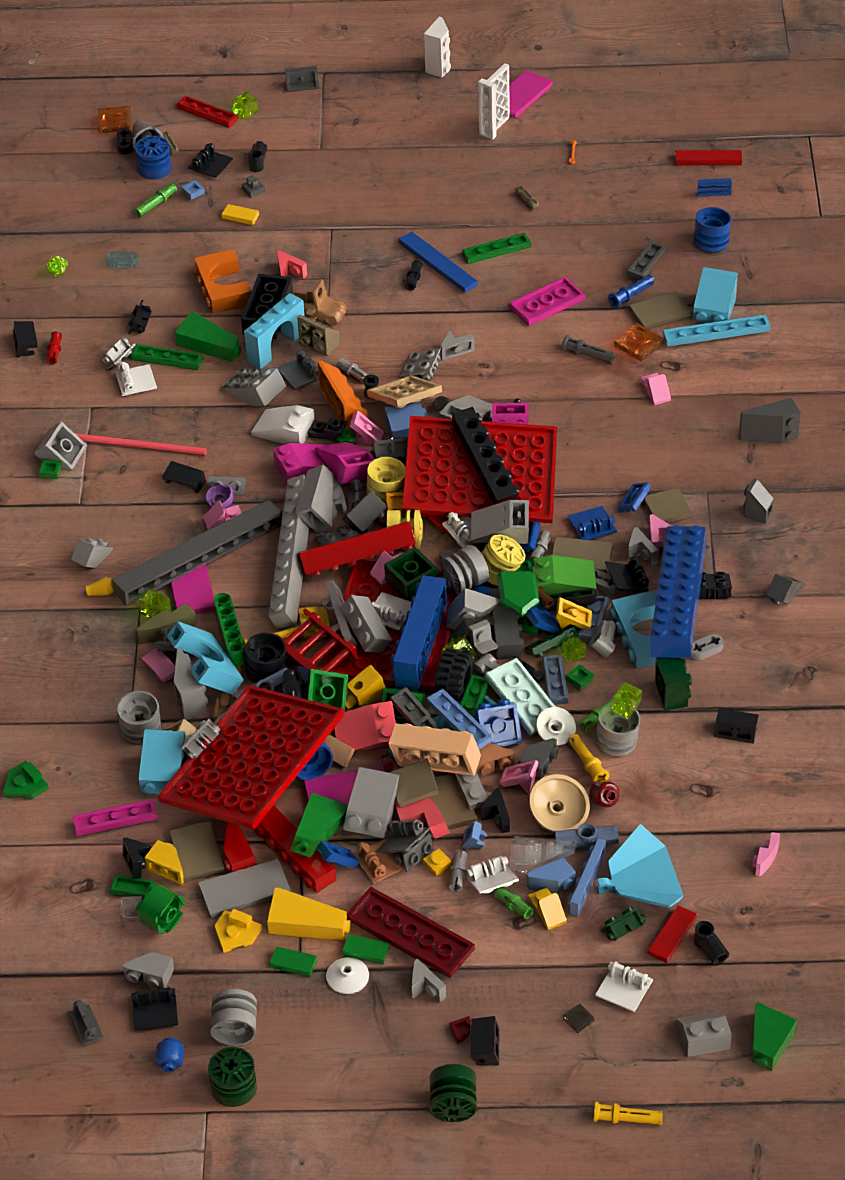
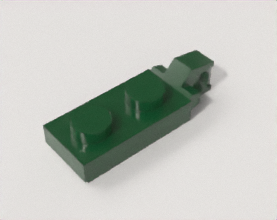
M571 626L526 646L524 649L527 655L539 657L546 653L545 650L549 648L556 649L562 646V642H572L579 636L575 626Z

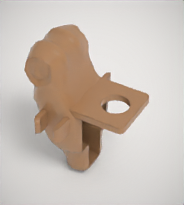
M322 279L319 280L313 291H295L292 293L303 300L304 315L314 321L317 319L319 321H326L330 325H336L346 314V305L343 302L333 300L327 296V290Z

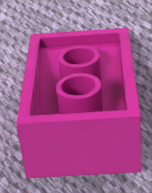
M288 443L273 448L274 465L285 483L287 484V480L301 475L306 477L308 470L320 465H324L332 472L315 450V447L325 445Z

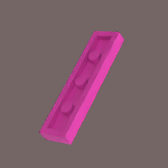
M153 799L73 815L77 836L158 819Z

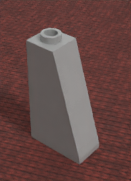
M324 465L307 471L296 509V514L316 533L332 527L333 473Z

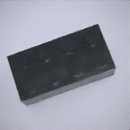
M258 274L241 318L243 335L248 327L289 293H293L292 277ZM281 325L274 332L273 339H277Z

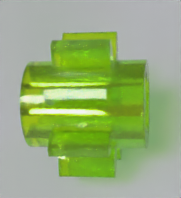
M61 255L49 259L50 263L47 265L49 273L54 272V275L58 276L67 272L66 268L69 264L66 258L62 259Z
M569 638L567 642H563L562 655L567 656L568 661H579L581 656L585 657L586 643H582L580 638Z

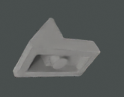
M449 331L441 344L442 361L475 351V341L472 333L455 338L452 332Z
M635 527L628 546V560L633 556L641 555L643 560H646L651 566L658 563V549L638 527Z
M487 620L469 626L472 655L474 658L498 648V645L492 640L490 623Z
M416 959L412 976V998L426 990L430 997H435L439 1002L443 1001L446 998V985L422 962Z

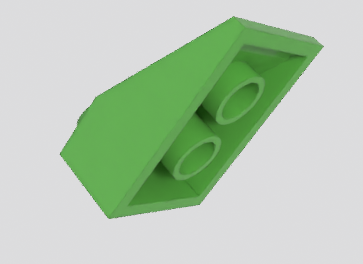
M557 555L533 558L537 587H542L547 595L597 589L593 560Z

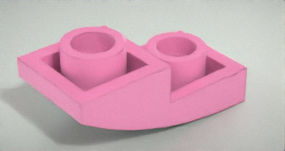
M157 648L141 658L143 663L153 671L155 677L163 683L174 677L175 665L163 652L157 651Z
M772 832L770 840H766L765 848L760 847L759 854L754 855L752 867L756 868L755 876L760 877L775 859L779 847V833Z

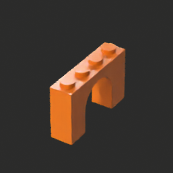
M234 249L194 258V275H198V285L202 286V295L205 297L207 307L211 308L213 314L246 306L251 294L248 281L230 285H219L213 282L219 277L240 272L238 257Z

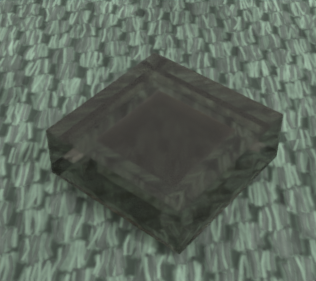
M578 1004L563 1015V1020L579 1033L594 1022V1017L581 1004Z

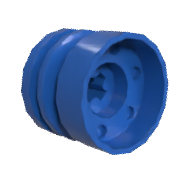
M148 136L136 143L137 168L142 177L160 179L171 172L170 147L165 138Z
M717 207L699 210L696 213L693 241L695 245L702 250L710 252L725 249L729 245L731 215L726 210Z
M325 742L321 744L297 776L300 779L313 780L323 776L329 770L333 762V754Z

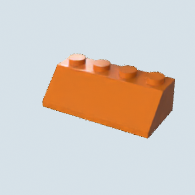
M318 361L319 387L338 420L347 421L345 429H353L350 427L353 413L359 411L368 418L366 409L361 407L360 399L355 397L352 386L348 385L346 376L342 375L338 368L323 361Z

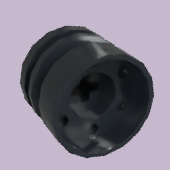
M262 632L248 639L245 644V673L252 682L257 683L286 668V644L282 638L273 633Z

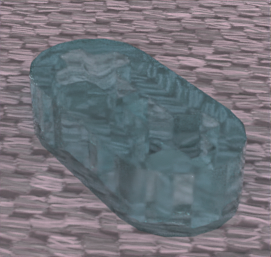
M112 252L107 255V263L110 268H135L140 264L139 255L136 252Z

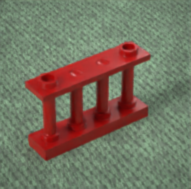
M306 608L303 612L307 620L290 636L282 638L286 644V657L297 667L303 666L309 670L315 669L330 672L348 655L356 661L359 659L355 652L357 648L351 641L346 642L325 625L317 613L314 611L311 613ZM312 625L319 629L299 648L296 647L294 649L292 647V643ZM324 635L331 639L311 658L308 657L306 659L304 657V653ZM336 645L343 649L323 668L320 667L318 669L316 667V663Z

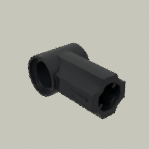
M257 141L253 144L252 150L248 153L249 169L252 172H260L264 169L267 145L263 141Z
M708 921L698 922L694 932L695 945L702 948L713 965L723 963L729 957V952L714 933V926Z

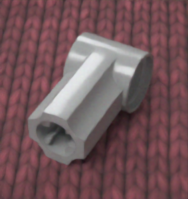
M612 620L602 621L597 634L594 635L589 643L604 658L609 656L616 646L613 643L616 624Z
M485 653L473 663V673L476 676L484 677L485 673L500 665L497 664L496 659L491 654Z

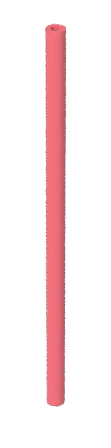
M75 433L85 442L197 455L207 454V448Z

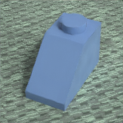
M560 855L526 874L528 889L538 891L547 887L550 893L559 894L564 890L571 889L575 885L576 872L564 857Z

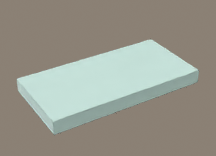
M515 658L485 673L484 678L501 699H510V702L513 701L517 704L519 722L531 736L537 733L536 723L538 716L545 709L555 707V705L521 662Z

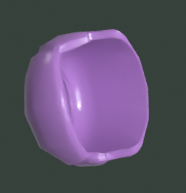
M219 483L207 491L205 499L210 508L220 500L223 509L232 505L234 496L230 485L225 486Z

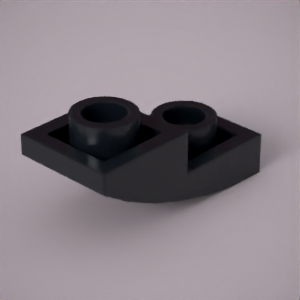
M330 418L327 423L314 420L308 431V437L317 439L339 437L343 433L347 421Z

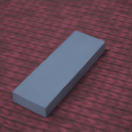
M598 595L597 602L586 607V609L592 611L591 628L588 630L580 628L578 633L579 641L590 642L594 635L597 634L599 625L605 618L609 597Z
M562 655L542 656L548 698L554 705L569 704Z

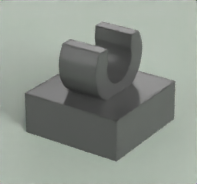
M251 175L247 177V182L242 184V190L252 198L265 192V186Z

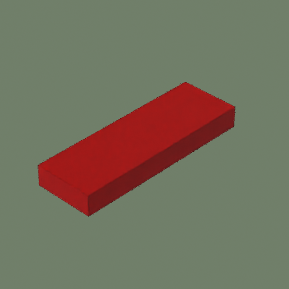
M678 905L649 948L648 955L668 963L696 920L697 913Z

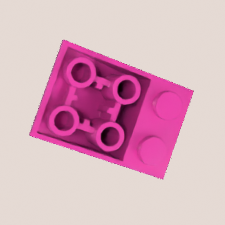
M492 403V422L529 424V403Z
M348 442L315 447L316 452L341 484L351 483L354 479H359L360 481L367 480L368 466L375 460L369 450Z

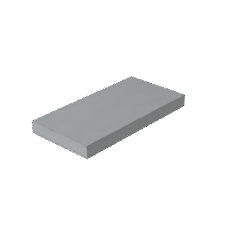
M278 859L198 882L210 918L221 916L224 910L231 912L233 909L241 910L271 901L275 887L291 892Z

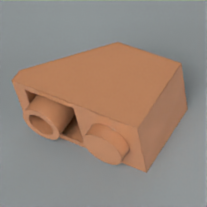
M493 743L487 744L479 749L481 757L476 772L478 776L504 770L505 767L513 766V751Z

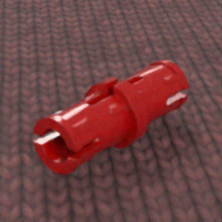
M58 331L51 333L50 343L47 345L46 362L49 363L50 361V364L57 363L58 353L61 351L62 334L59 333L57 337Z

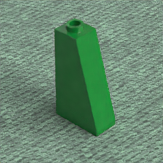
M193 311L189 313L175 332L176 345L230 362H233L241 353L238 337Z
M311 793L290 851L311 857L318 850L317 846L321 841L327 842L344 825L348 805Z

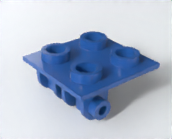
M603 506L568 515L575 531L582 540H591L617 532L613 525L615 523L614 517L608 515Z

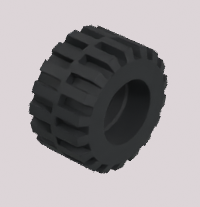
M449 648L443 652L435 676V693L443 688L455 701L462 700L473 671L471 653Z

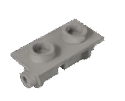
M120 338L113 345L114 349L110 348L103 355V362L109 365L106 370L111 367L114 369L118 367L122 362L121 359L129 356L133 352L131 349L136 344L130 345L127 338Z
M208 476V490L222 483L225 486L230 485L233 495H245L247 484L245 477Z

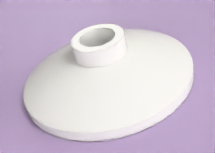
M550 707L542 711L538 716L536 727L539 736L544 741L555 738L557 739V746L568 743V738L572 739L571 735L575 734V720L563 708ZM551 726H555L557 731L552 730Z
M341 958L329 966L326 972V980L329 987L335 992L353 994L366 986L369 980V971L367 966L356 958Z

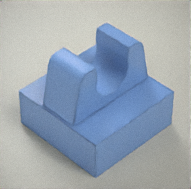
M474 821L465 830L461 847L469 850L471 847L481 849L485 845V842L481 840L487 837V833L481 830L482 824Z

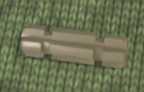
M168 131L162 132L164 138L169 143L170 154H178V147L175 145L176 143Z
M523 186L516 187L515 193L532 210L539 207V202Z

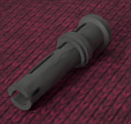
M566 335L562 342V350L567 349L575 352L577 355L586 354L610 363L614 362L616 356L615 352L586 344L584 340H576L570 338L569 335Z

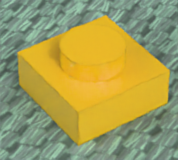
M437 849L423 858V864L435 876H438L452 866V860L440 849Z

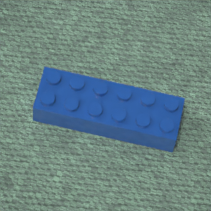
M423 575L421 582H418L416 585V596L412 597L411 611H407L406 625L402 626L401 639H398L396 643V654H392L391 666L394 667L392 679H395V687L397 688L407 687L409 690H419L447 607L445 578Z

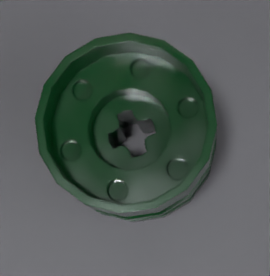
M227 1047L217 1051L210 1058L208 1072L211 1091L215 1100L228 1107H238L248 1103L257 1091L254 1059L250 1053L242 1048Z
M446 1064L437 1067L431 1072L430 1112L435 1118L446 1122H461L475 1115L477 1111V1097L475 1093L477 1090L476 1074L471 1068L459 1064Z

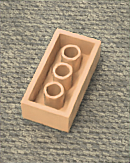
M395 723L389 741L390 749L398 766L405 767L428 758L434 771L474 776L481 757L473 734L467 731L459 732L446 728L435 729L429 726L420 727L412 726L408 723Z

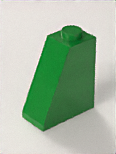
M757 1002L754 1013L752 1062L761 1068L772 1071L796 1033L797 1020Z

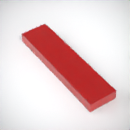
M186 95L176 104L177 109L228 128L238 120L237 114Z
M675 150L676 165H742V150Z

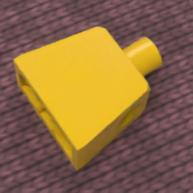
M372 665L365 668L347 684L349 695L346 697V710L351 709L355 705L357 708H360L361 705L367 706L382 702L385 685L382 676Z

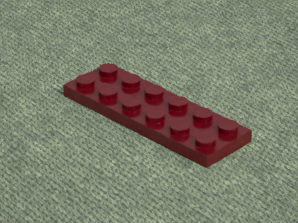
M370 887L347 913V920H350L351 923L449 978L456 973L475 950L474 943L373 887Z

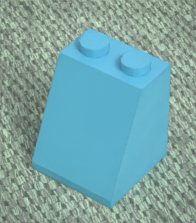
M703 267L693 307V321L712 323L730 319L736 301L738 273Z
M144 730L139 772L141 793L160 794L187 761L188 755L181 749L182 743L186 739L185 732Z

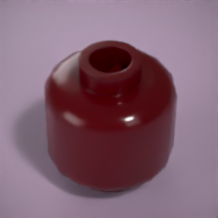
M602 779L595 781L591 785L589 796L594 804L609 808L618 802L620 791L615 783Z

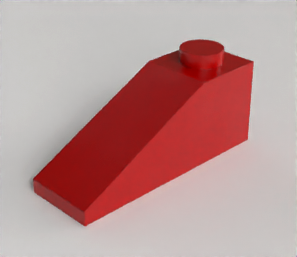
M227 822L224 844L225 859H223L225 869L235 872L255 866V856L240 826Z

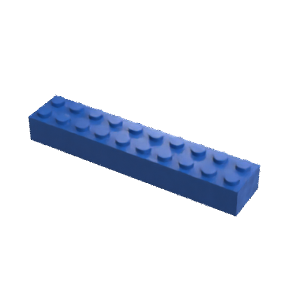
M697 525L667 526L650 635L651 657L691 658L706 550L705 527Z

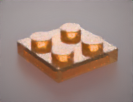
M130 106L98 108L99 133L118 132L121 129H129L131 131Z
M638 323L614 341L615 347L641 362L664 344L663 337Z

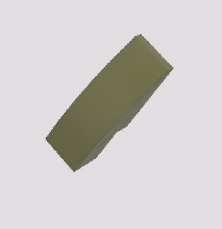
M186 603L172 613L166 609L136 629L138 643L144 644L162 640L164 637L161 636L162 629H166V627L173 628L177 621L190 626L197 625L196 612Z

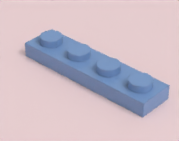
M443 688L427 698V704L455 731L472 733L478 749L492 742V735Z
M598 838L595 846L592 845L590 848L588 862L585 861L582 867L583 874L576 880V890L574 893H570L567 904L570 906V915L579 916L606 854V840Z

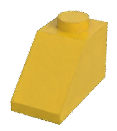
M157 840L145 856L147 871L183 885V871L176 848L170 843Z

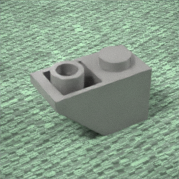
M90 537L79 539L71 560L85 567L96 568L112 552L113 548L107 545V541L99 538L97 540Z
M150 952L128 961L122 966L124 977L128 981L159 989L166 988L174 971L172 957L155 952Z

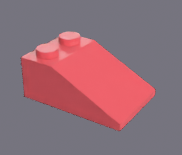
M392 701L371 704L346 711L343 718L334 728L336 738L354 748V752L390 747L389 741L396 723Z

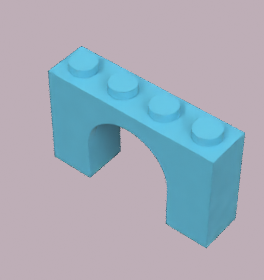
M289 293L244 331L247 363L261 369L272 361L271 340L274 332L280 325L282 335L294 341L299 338L297 316L302 315L305 317L304 303L301 298Z
M656 590L614 599L609 609L611 620H615L616 631L622 636L623 647H627L630 662L633 661L636 669L655 664L656 657H651L650 636L639 634L632 627L638 622L653 619L657 596Z
M179 621L175 623L167 638L174 648L180 647L182 651L191 653L199 658L190 670L197 682L233 695L244 679L212 633Z

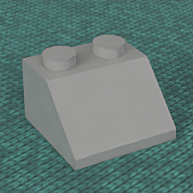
M61 421L48 430L34 454L42 461H61V469L71 471L87 447V444Z
M464 588L447 607L446 627L456 631H467L469 626L481 622L499 603V599Z
M720 1011L676 1019L687 1057L730 1049L732 1034L726 1016Z

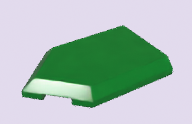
M510 571L497 574L500 603L502 605L511 607L516 611V614L523 617L530 608L539 604L536 577L532 571Z

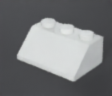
M438 17L424 33L425 73L441 78L451 68L449 62V30L442 17Z

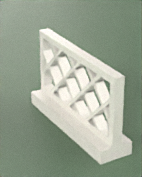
M506 63L487 80L481 79L478 81L479 134L492 140L496 137V130L510 118L509 65Z

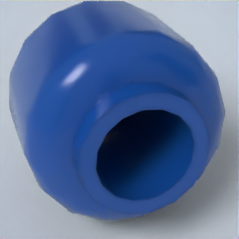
M164 1038L157 1044L155 1064L162 1071L174 1072L175 1069L183 1065L184 1046L178 1039Z

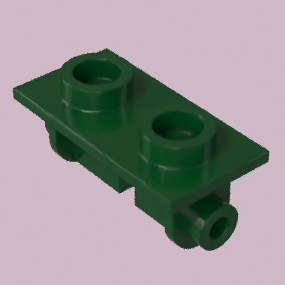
M631 906L622 912L623 916L619 918L611 917L604 922L605 926L601 932L607 930V938L610 941H616L628 933L624 927L625 925H627L630 932L643 926L646 918L638 912L642 907L639 906L634 909Z

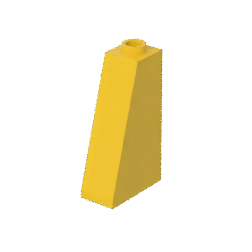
M275 887L267 921L269 934L335 941L345 940V935L350 932L351 921L347 920L346 911Z

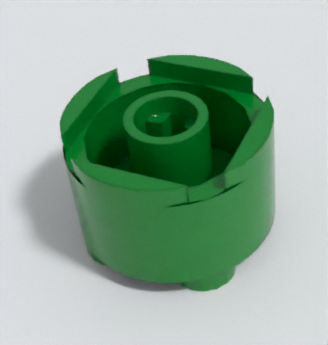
M152 884L147 895L136 906L139 921L160 934H165L164 931L166 930L170 932L175 928L183 915V912L180 910L182 905L185 907V899L163 885Z

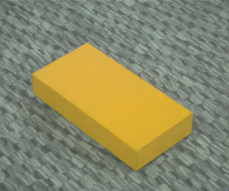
M228 204L221 215L222 219L253 225L259 216V211Z

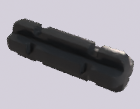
M517 656L511 659L517 658L537 684L543 680V673Z

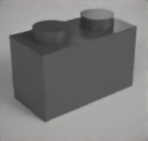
M370 491L342 520L357 533H367L373 527L371 523L375 519L377 521L385 515L384 510L388 506L373 491Z

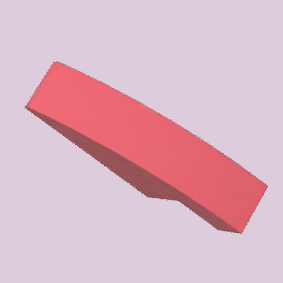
M397 797L395 798V806L400 821L420 820L423 826L428 824L435 839L450 833L441 812L430 797L401 808Z

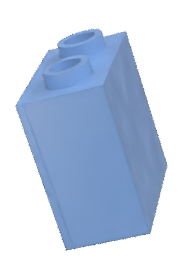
M421 402L408 403L403 408H396L395 406L385 407V422L391 439L408 437L410 416L427 417L426 409L422 408Z

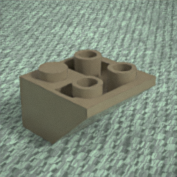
M302 315L297 316L299 343L326 356L340 345L339 331Z

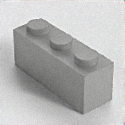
M351 595L341 607L342 612L365 652L382 653L392 642L388 631L368 597Z

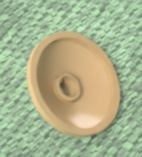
M554 774L540 779L534 785L529 796V808L535 821L544 829L554 833V831L578 829L580 825L584 824L589 815L590 801L585 789L579 782L565 775ZM553 807H557L559 811H555Z

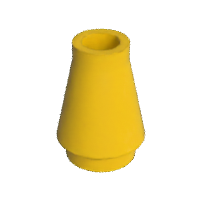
M105 577L90 585H86L88 597L111 595L113 593L112 578Z

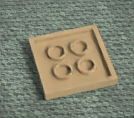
M410 375L368 389L367 394L368 397L376 401H382L388 405L391 404L396 408H403L408 403H418L423 398L435 397V394L442 392V386Z

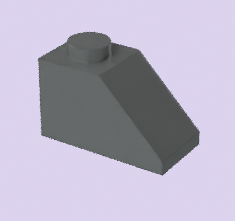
M775 574L766 595L772 597L771 601L776 604H789L803 588L804 583L786 575Z

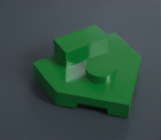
M25 760L9 770L3 795L7 798L22 796L24 799H33L48 790L49 786L42 778L41 772L31 762Z

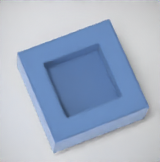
M196 180L181 187L182 192L191 200L205 193L204 187Z

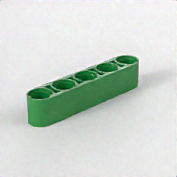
M217 594L214 597L215 616L225 653L233 665L239 667L245 663V647L232 599L229 594Z

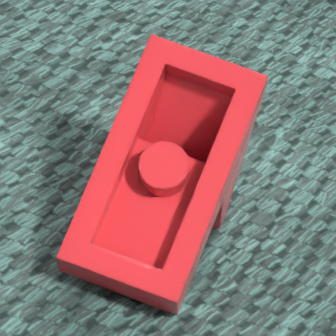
M280 250L277 251L280 276L286 277L289 273L302 279L307 276L305 261Z

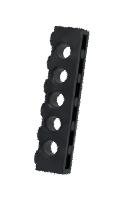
M473 406L452 413V426L493 505L508 500H517L519 489L511 481V474L509 470L505 469L502 456H498L494 441L490 440L487 428L483 427L480 414L475 412Z

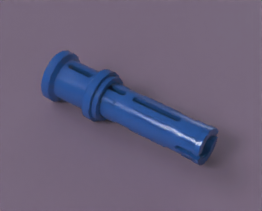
M647 275L630 286H623L618 292L609 294L608 300L614 308H617L621 303L630 301L633 295L653 285L655 280L652 275Z

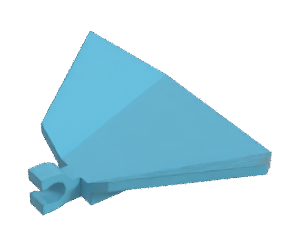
M641 824L609 859L608 865L611 879H597L599 894L615 891L616 896L619 895L620 897L667 908L672 907L683 898V893L666 846Z

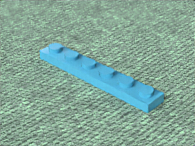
M766 315L665 329L663 330V337L668 347L769 332L770 324Z

